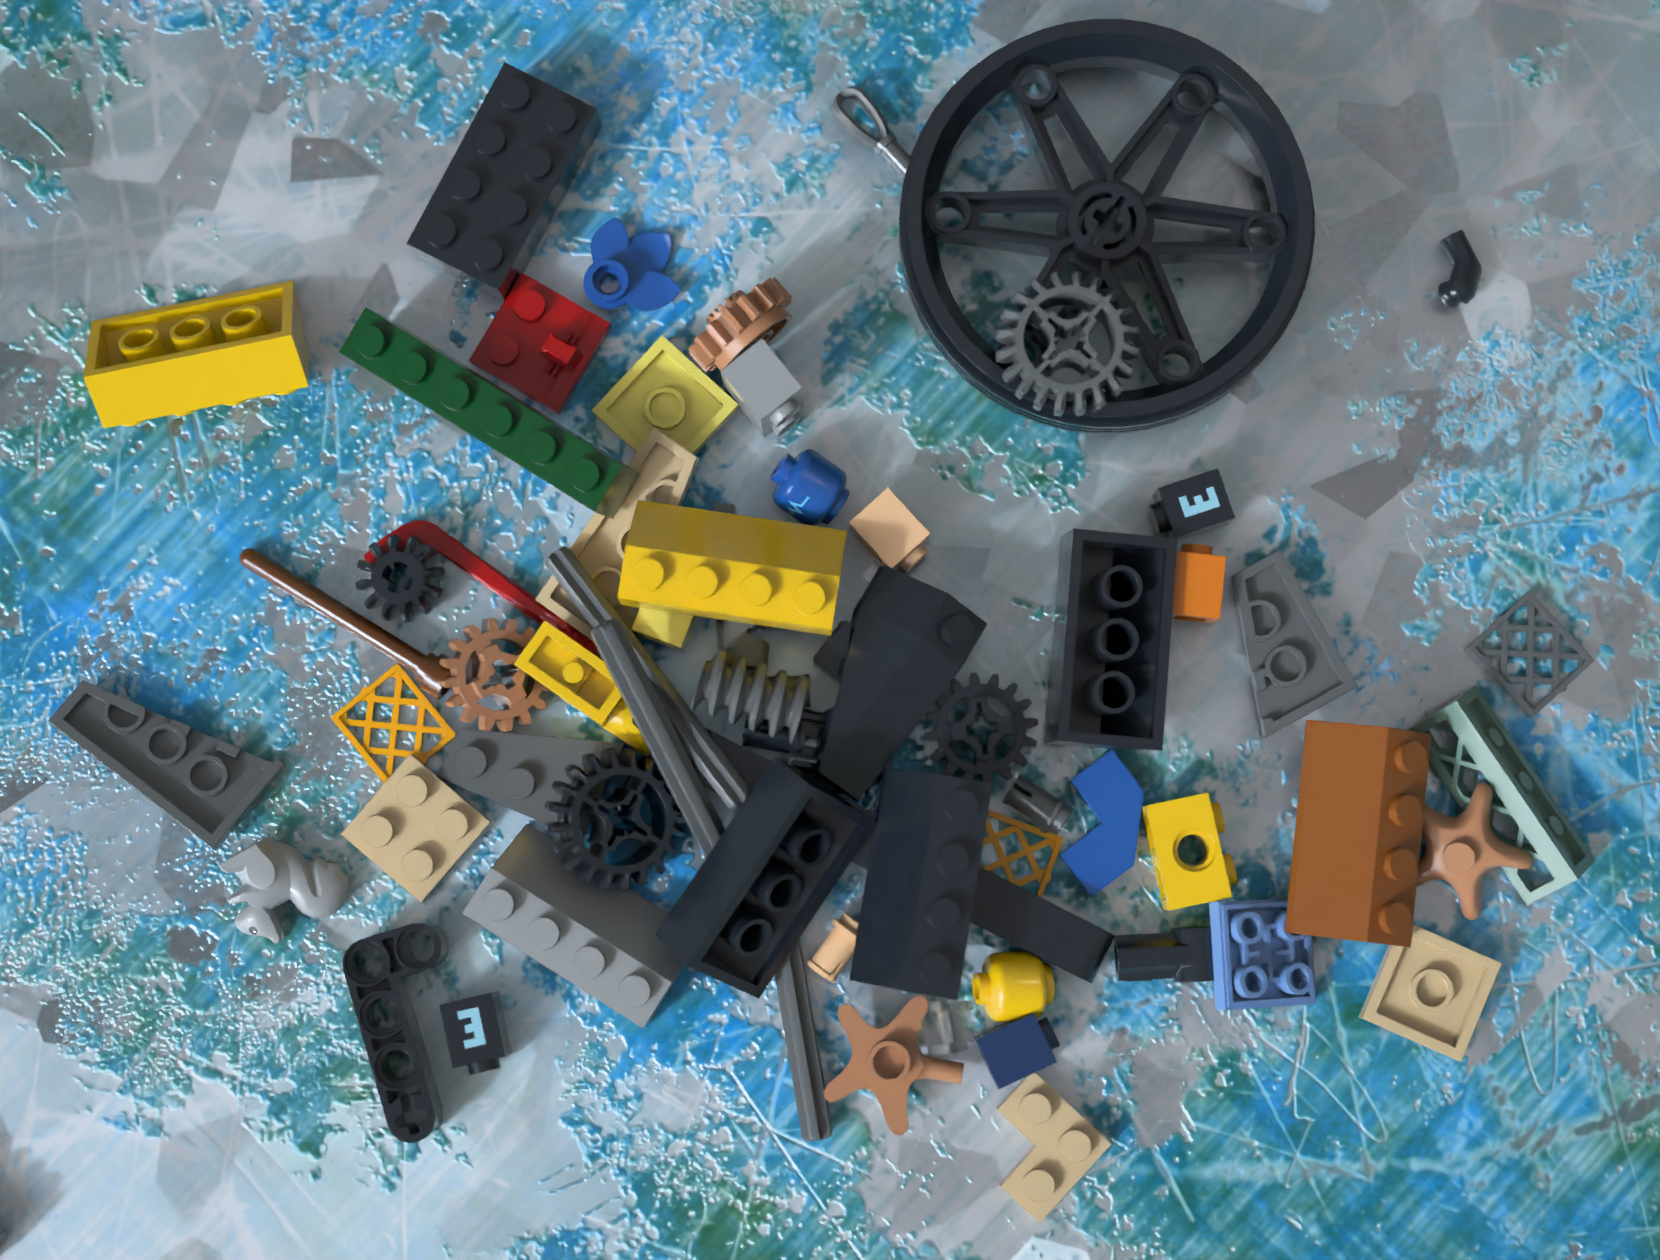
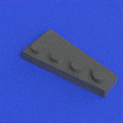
M84 680L48 720L55 728L214 851L219 849L284 770L282 766L249 754L239 747L223 740L219 741L192 729V727L152 712L142 705Z

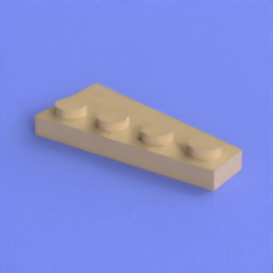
M653 427L627 465L640 473L614 519L594 513L570 548L630 629L633 627L639 608L622 605L617 597L625 546L637 500L682 506L700 459L655 427ZM552 574L535 600L593 641L591 637L592 626Z

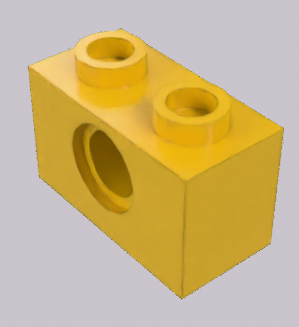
M1207 792L1143 806L1141 815L1163 910L1170 911L1232 897L1230 886L1237 884V876L1230 853L1222 854L1218 834L1225 832V823L1219 802L1211 803L1209 793ZM1187 835L1199 839L1204 849L1201 861L1194 866L1186 865L1178 856V844Z

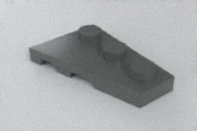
M1280 549L1231 577L1263 739L1358 687Z
M459 728L437 776L545 824L549 821H557L558 813L546 810L545 804L547 801H561L562 795L552 789V784L555 781L571 784L572 781L565 772V768L569 764H574L584 771L582 756L584 754L594 753L600 761L603 748H614L619 758L626 745ZM611 777L597 783L588 794L602 799ZM580 811L579 830L583 840L591 822L589 817Z

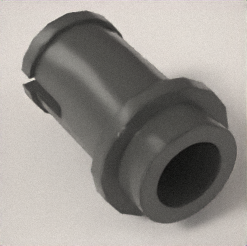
M1020 774L1002 803L1010 805L1042 825L1041 831L1046 834L1050 830L1057 835L1073 810L1071 806L1065 803L1067 798L1062 796L1059 800Z

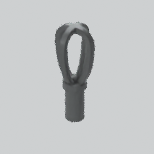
M849 86L843 89L833 99L832 111L836 121L859 142L874 148L875 153L878 156L882 155L904 179L910 155L896 141L897 137L892 132L890 133L887 122L877 105L859 87ZM853 99L863 108L877 127L880 138L869 134L844 111L842 107L844 100Z

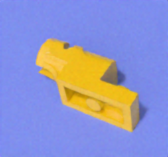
M544 621L514 665L643 756H650L651 752L639 729L633 724V717L604 661L547 621Z

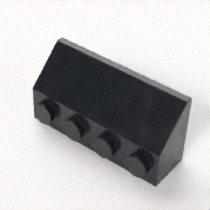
M1075 528L1061 536L1045 744L1103 749L1163 750L1178 539Z
M774 756L655 935L688 967L759 999L877 824V821L810 775Z
M884 768L876 815L877 824L874 827L849 980L905 992L958 1000L993 783L940 774Z

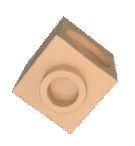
M888 487L849 522V531L882 566H887L894 570L901 567L907 573L929 553L923 545L929 541L930 532Z

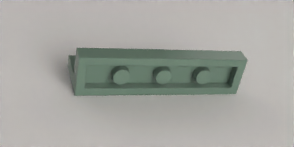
M1476 685L1462 692L1446 706L1408 729L1410 731L1431 734L1429 732L1430 728L1447 720L1459 738L1457 752L1441 748L1433 736H1431L1429 762L1464 812L1473 794L1463 782L1464 768L1468 767L1481 771L1488 780L1493 793L1490 809L1492 833L1506 844L1522 849L1533 858L1544 862L1553 878L1536 887L1523 869L1501 867L1527 906L1578 880L1596 861ZM1495 811L1511 815L1519 826L1517 840L1498 833L1493 826Z

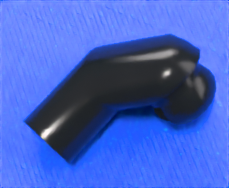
M1459 230L1440 241L1453 267L1450 280L1438 286V295L1443 304L1449 308H1455L1462 302L1467 304L1475 297L1482 274L1481 264L1464 231Z

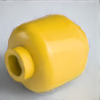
M1029 951L992 953L985 958L981 972L974 973L972 991L974 1001L977 1005H983L988 1016L995 1022L1014 1021L1032 1013L1038 1018L1043 1014L1046 1005H1051L1054 999L1052 969L1048 963H1042L1039 956Z

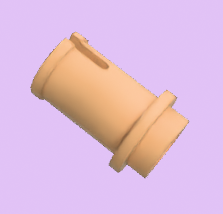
M844 913L840 920L836 918L832 920L831 923L835 927L814 956L806 963L815 972L833 984L854 954L859 922L847 913Z

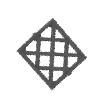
M1531 591L1526 592L1501 616L1494 618L1492 624L1465 648L1529 718H1533L1559 693L1566 691L1567 686L1595 661ZM1520 606L1527 607V625L1509 624V617ZM1535 610L1550 626H1534ZM1493 631H1501L1500 649H1482V641ZM1508 631L1526 632V651L1508 650ZM1534 633H1552V652L1534 651ZM1560 637L1575 653H1560ZM1484 656H1500V671L1498 672ZM1508 657L1526 658L1525 676H1507ZM1534 658L1552 659L1551 678L1533 677ZM1559 660H1577V668L1565 679L1559 678ZM1509 683H1525V700ZM1533 684L1551 685V692L1539 703H1532Z

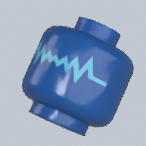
M806 449L795 458L787 453L777 464L770 476V479L777 483L772 495L773 502L805 525L814 526L821 521L826 525L829 524L842 509L850 495V491L845 488L847 482L846 473L813 449Z

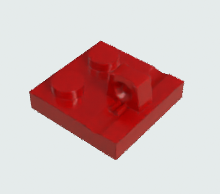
M521 272L470 357L469 362L560 415L612 329V326L608 321Z

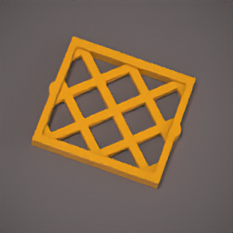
M396 663L370 686L363 687L359 695L330 717L383 783L393 774L395 756L407 757L409 754H413L424 765H427L428 760L456 736L455 731L399 663ZM389 678H396L394 697L376 696V689ZM403 680L418 699L401 698ZM361 701L367 702L365 720L347 719L348 712ZM375 702L393 704L391 723L373 721ZM400 705L419 706L417 725L398 724ZM426 709L442 728L424 726ZM347 726L365 727L363 745ZM372 728L390 730L388 749L370 747ZM398 730L416 732L414 751L396 749ZM423 733L442 734L441 741L428 752H421ZM370 754L387 755L386 773Z
M989 809V817L1012 826L995 833L987 817L986 831L989 836L984 838L983 846L992 842L999 860L983 868L992 871L1003 866L1009 882L1019 887L1037 879L1040 885L1037 896L1042 898L1046 884L1051 880V871L1064 838L1050 832L1045 834L1037 827ZM1022 829L1046 839L1029 846ZM1016 832L1023 850L1005 857L998 839ZM1050 845L1053 851L1047 867L1040 870L1032 852ZM1026 855L1034 873L1016 881L1009 863Z

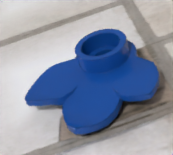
M617 218L609 220L595 232L590 244L593 264L587 269L583 281L585 293L595 306L606 310H613L627 304L639 311L647 312L666 306L677 297L680 287L674 280L662 274L671 253V237L668 233L647 232L629 238L626 229ZM607 277H614L619 280L618 289L612 293L604 292L600 288L601 282Z

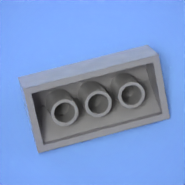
M526 823L490 868L462 914L641 1028H645L652 1020L686 965L655 935L669 913L630 888L628 891L617 890L613 881L607 891L596 889L594 878L587 884L576 881L578 867L571 871H565L560 867V863L568 851L557 854L552 853L549 845L554 840Z

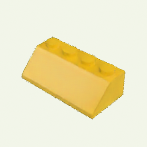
M294 280L91 321L83 378L103 428L119 425L135 426L148 419L168 415L184 416L193 413L197 409L222 404L233 406L241 404L247 399L271 394L287 395L300 388L309 387V353Z
M637 500L625 546L617 598L625 606L832 636L847 531Z

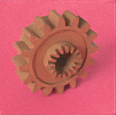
M775 277L773 279L768 278L761 285L758 283L746 295L742 290L736 291L729 298L724 299L725 306L720 303L717 306L718 308L713 309L712 313L707 316L706 322L708 325L706 327L708 329L694 339L696 342L689 347V354L707 373L709 370L711 372L714 371L717 367L721 371L761 338L769 344L792 318V315L786 310V307L792 302L790 300L792 296Z

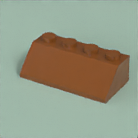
M1306 720L1285 932L1411 947L1432 734L1392 727Z

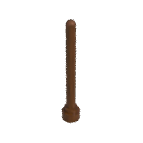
M246 548L241 552L239 560L242 566L415 673L414 678L421 683L420 689L440 700L451 689L439 687L440 680L450 677V669L444 668L439 664L440 659L450 658L442 653L437 656L432 652L425 655L256 549Z

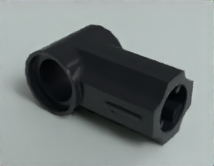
M1211 927L1170 928L1171 932L1115 935L1114 962L1117 981H1151L1153 979L1174 978V982L1214 981Z

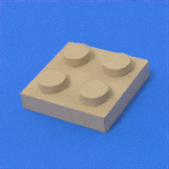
M409 754L344 829L341 835L421 903L492 821L438 777L417 757Z
M1413 924L1411 947L1388 945L1359 1018L1461 1062L1502 963Z

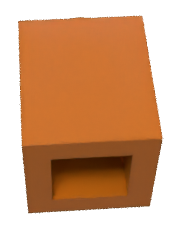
M1181 545V551H1177L1172 620L1214 624L1220 619L1226 556L1212 555L1213 547L1207 545Z

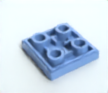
M1288 898L1209 902L1216 1010L1317 1004L1312 936L1285 932Z

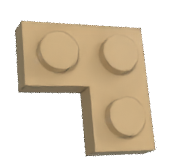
M1035 1072L1023 1078L996 1109L1034 1144L1030 1151L999 1185L1040 1223L1112 1144Z

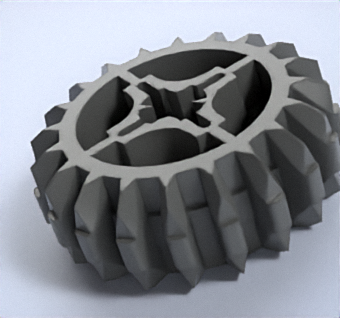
M1079 271L1072 273L1069 285H1063L1059 272H1052L1049 277L1050 289L1048 290L1037 278L1031 280L1029 289L1033 299L1023 292L1016 291L1012 301L1019 311L1004 308L1000 317L1005 324L1012 328H1000L995 333L996 341L1010 345L996 352V361L1000 363L1014 362L1012 366L1003 372V380L1005 382H1012L1021 377L1023 382L1015 392L1016 397L1022 399L1033 390L1037 393L1033 409L1040 411L1048 398L1055 401L1053 413L1059 417L1064 413L1066 401H1072L1073 411L1076 416H1082L1086 411V397L1089 398L1097 409L1103 408L1106 404V398L1102 389L1110 395L1118 397L1123 391V387L1116 377L1131 379L1135 372L1131 364L1124 360L1137 359L1141 350L1135 344L1125 342L1138 337L1140 333L1138 325L1121 324L1132 315L1133 309L1131 306L1126 305L1115 310L1113 305L1117 301L1120 292L1114 288L1105 297L1098 294L1102 284V279L1099 277L1092 279L1089 288L1081 287L1082 276ZM1058 305H1072L1085 309L1080 316L1070 320L1062 319L1053 311L1047 314L1044 310ZM1030 321L1039 329L1037 334L1045 342L1047 349L1035 366L1030 362L1024 347V330ZM1099 322L1104 326L1110 341V358L1106 367L1096 359L1098 353L1089 342V335ZM1082 329L1075 347L1076 350L1080 351L1076 352L1074 349L1069 348L1064 353L1060 352L1053 359L1060 338L1066 340L1071 335L1075 336ZM1071 368L1082 376L1087 373L1091 379L1080 383L1066 384L1053 381L1047 377H1050L1058 369Z

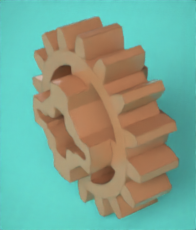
M488 618L482 621V632L474 624L463 627L464 635L467 639L465 642L459 639H450L447 644L456 654L454 658L440 659L439 664L444 668L450 669V677L440 680L439 687L453 689L454 694L445 702L448 707L461 705L464 707L459 720L463 723H470L478 716V727L482 731H491L496 720L499 730L507 732L512 731L513 718L521 725H528L532 722L528 711L529 708L535 710H544L547 705L539 695L541 691L551 690L529 676L528 684L524 691L523 683L526 673L514 665L533 638L535 630L532 627L523 628L516 633L515 619H504L500 629H498L495 618ZM491 640L506 641L515 646L517 650L509 653L501 652L498 645L493 644ZM470 658L472 666L469 678L466 679V665ZM512 664L504 669L505 672L499 677L501 684L483 685L490 681L489 677L495 673L493 666ZM490 696L495 699L498 705H502L504 709L492 710L482 706L477 700Z

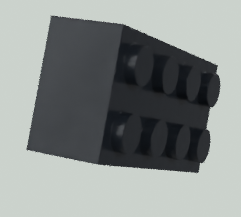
M504 62L406 243L415 257L504 302L521 272H525L602 128L597 108Z

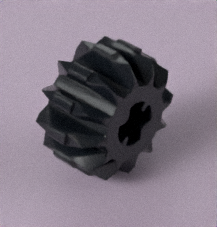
M396 534L389 535V553L378 543L373 542L369 549L378 559L377 562L373 564L366 560L358 561L357 567L359 569L372 573L371 579L357 581L355 583L356 589L361 591L374 589L375 592L364 602V606L369 610L378 607L385 601L381 611V618L385 621H391L394 618L399 606L403 622H413L414 611L412 604H415L422 613L428 615L433 611V608L424 598L426 593L435 597H443L444 589L430 585V578L445 576L446 569L438 566L427 568V565L436 558L438 552L430 547L417 556L421 546V539L416 536L409 538L403 551L399 536ZM406 564L408 565L406 574L413 577V583L410 588L401 586L402 593H396V583L389 580L392 570L401 571L400 565Z

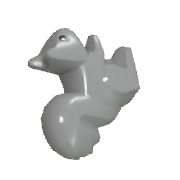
M270 836L219 864L221 871L225 873L237 872L242 881V888L227 899L229 904L248 902V905L236 915L235 925L238 930L252 936L267 937L276 944L280 943L285 937L276 911V907L291 900L304 915L311 918H326L336 913L348 898V879L335 862L328 863L321 857H316L311 862H308L299 850L291 845L274 841Z

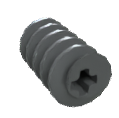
M719 649L710 661L706 660L690 710L694 711L704 699H707L708 716L714 718L724 705L728 706L730 724H736L744 713H748L749 730L756 731L766 719L769 720V737L776 738L781 730L787 726L789 727L791 744L808 696L807 678L800 676L794 685L788 688L787 672L780 669L771 681H767L766 664L760 662L749 675L747 674L746 657L740 655L729 668L726 667V651Z

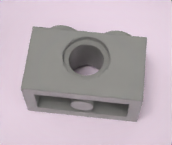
M763 338L721 370L725 392L739 404V409L763 438L773 431L777 436L784 434L802 418L798 412L804 407L802 386Z

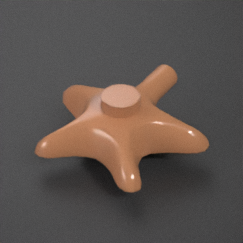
M1486 783L1477 785L1466 810L1458 817H1449L1439 813L1426 804L1424 807L1422 837L1426 843V852L1419 860L1417 887L1432 880H1445L1450 883L1458 896L1463 915L1469 920L1478 918L1482 911V884L1484 875L1490 868L1529 869L1533 864L1532 856L1528 852L1506 844L1492 833L1490 809L1493 793L1491 787Z
M917 995L911 998L895 1019L885 1027L880 1028L867 1024L852 1006L843 1004L840 1005L837 1011L838 1019L849 1038L852 1056L844 1070L826 1085L824 1098L829 1102H835L856 1090L868 1089L875 1094L880 1103L889 1129L894 1135L902 1136L908 1130L907 1097L912 1083L920 1079H933L961 1084L964 1063L932 1058L919 1050L917 1045L918 1032L929 1005L924 996Z

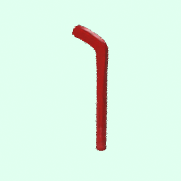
M424 520L412 521L398 527L377 542L389 553V535L396 534L399 536L403 551L411 536L420 538L421 545L424 544L434 548L442 556L541 626L544 621H547L602 660L594 641L535 600L536 597L435 524ZM370 550L364 555L365 560L373 564L378 560Z

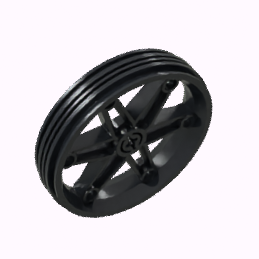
M1090 19L1044 28L1007 44L971 68L946 93L920 132L910 156L903 181L899 212V250L908 294L920 323L933 345L948 364L969 385L1008 411L1038 424L1064 431L1087 434H1123L1146 431L1172 424L1194 415L1219 401L1240 385L1268 355L1283 335L1295 314L1306 287L1315 240V208L1311 182L1303 155L1291 128L1277 105L1261 85L1237 63L1197 38L1168 27L1126 19ZM1116 67L1146 72L1167 79L1175 84L1110 164L1058 82L1055 73L1078 68ZM1031 82L1040 83L1047 89L1048 95L1039 100L1031 99L1024 94L1022 87ZM1192 92L1201 99L1203 106L1198 109H1188L1179 102L1178 94ZM1010 94L1050 190L940 192L949 163L964 137L988 110ZM1211 107L1216 109L1237 131L1254 157L1267 190L1271 212L1161 196ZM1053 116L1060 123L1094 179L1079 185L1074 190L1070 186L1044 124L1045 120ZM1166 123L1179 131L1142 195L1136 188L1121 180ZM943 208H953L961 213L963 221L955 227H946L937 221L935 215ZM1117 209L1118 213L1112 230H1108L1105 235H1101L1095 246H1093L1092 243L1098 224H1103L1106 219L1110 218L1114 210ZM1086 211L1081 227L1079 228V217ZM980 213H1058L1056 221L1057 236L980 225ZM1154 219L1230 229V241L1152 242L1155 229ZM1131 227V239L1123 245ZM1255 227L1266 229L1273 237V245L1270 247L1257 246L1252 242L1249 230ZM937 241L1048 257L1037 278L1043 283L1046 290L1050 289V274L1052 272H1059L1060 274L1067 260L1078 269L1089 273L1080 285L1081 287L1089 288L1094 277L1101 278L1102 284L1099 290L1104 297L1114 288L1120 292L1117 301L1113 305L1115 310L1126 305H1130L1133 309L1132 315L1121 324L1139 326L1140 333L1138 337L1132 339V342L1140 347V355L1158 384L1146 388L1122 391L1118 397L1103 391L1106 404L1101 409L1094 407L1089 398L1086 397V411L1082 416H1076L1073 411L1072 401H1066L1064 413L1060 417L1055 416L1053 413L1055 401L1048 398L1040 411L1033 409L1037 393L1031 390L1026 397L1019 399L1016 397L1015 392L1023 382L1021 377L1012 382H1005L1002 378L1003 372L1013 364L997 362L995 355L998 350L1010 345L1000 343L997 350H994L972 327L959 308L947 284L941 266ZM1270 262L1263 290L1247 322L1225 347L1202 364L1161 264ZM1137 264L1167 332V335L1157 340L1116 276L1132 269ZM1029 292L1028 296L1033 299L1031 293ZM1064 305L1057 316L1062 319H1075L1084 309L1077 306ZM1030 321L1024 330V346L1031 351L1033 355L1031 363L1035 366L1047 349L1045 342L1037 334L1038 329L1033 327ZM1170 354L1180 355L1188 363V374L1173 376L1168 373L1164 368L1163 358Z

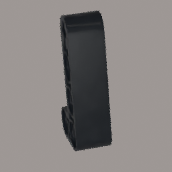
M429 922L409 924L360 939L348 947L342 960L343 972L387 1125L393 1136L406 1143L419 1142L435 1133L443 1119L441 1100L405 979L407 976L441 965L448 955L450 948L449 938L445 931L438 925ZM420 931L426 932L434 941L433 955L425 962L417 960L410 951L411 939ZM368 947L375 948L383 958L382 969L375 977L367 976L362 972L359 965L360 956ZM382 998L392 1001L398 1010L397 1021L391 1028L382 1027L374 1018L375 1005ZM395 1050L406 1052L412 1060L413 1069L407 1079L396 1078L389 1069L388 1061ZM416 1083H419L421 1090L410 1094L415 1110L424 1109L427 1114V1119L419 1123V1129L415 1122L406 1123L404 1119V1114L412 1109L409 1095L406 1094L400 1098H397L396 1091L404 1090Z

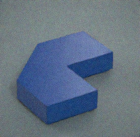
M1112 749L1069 781L1100 822L1099 825L1059 854L1090 897H1093L1134 866L1144 791Z

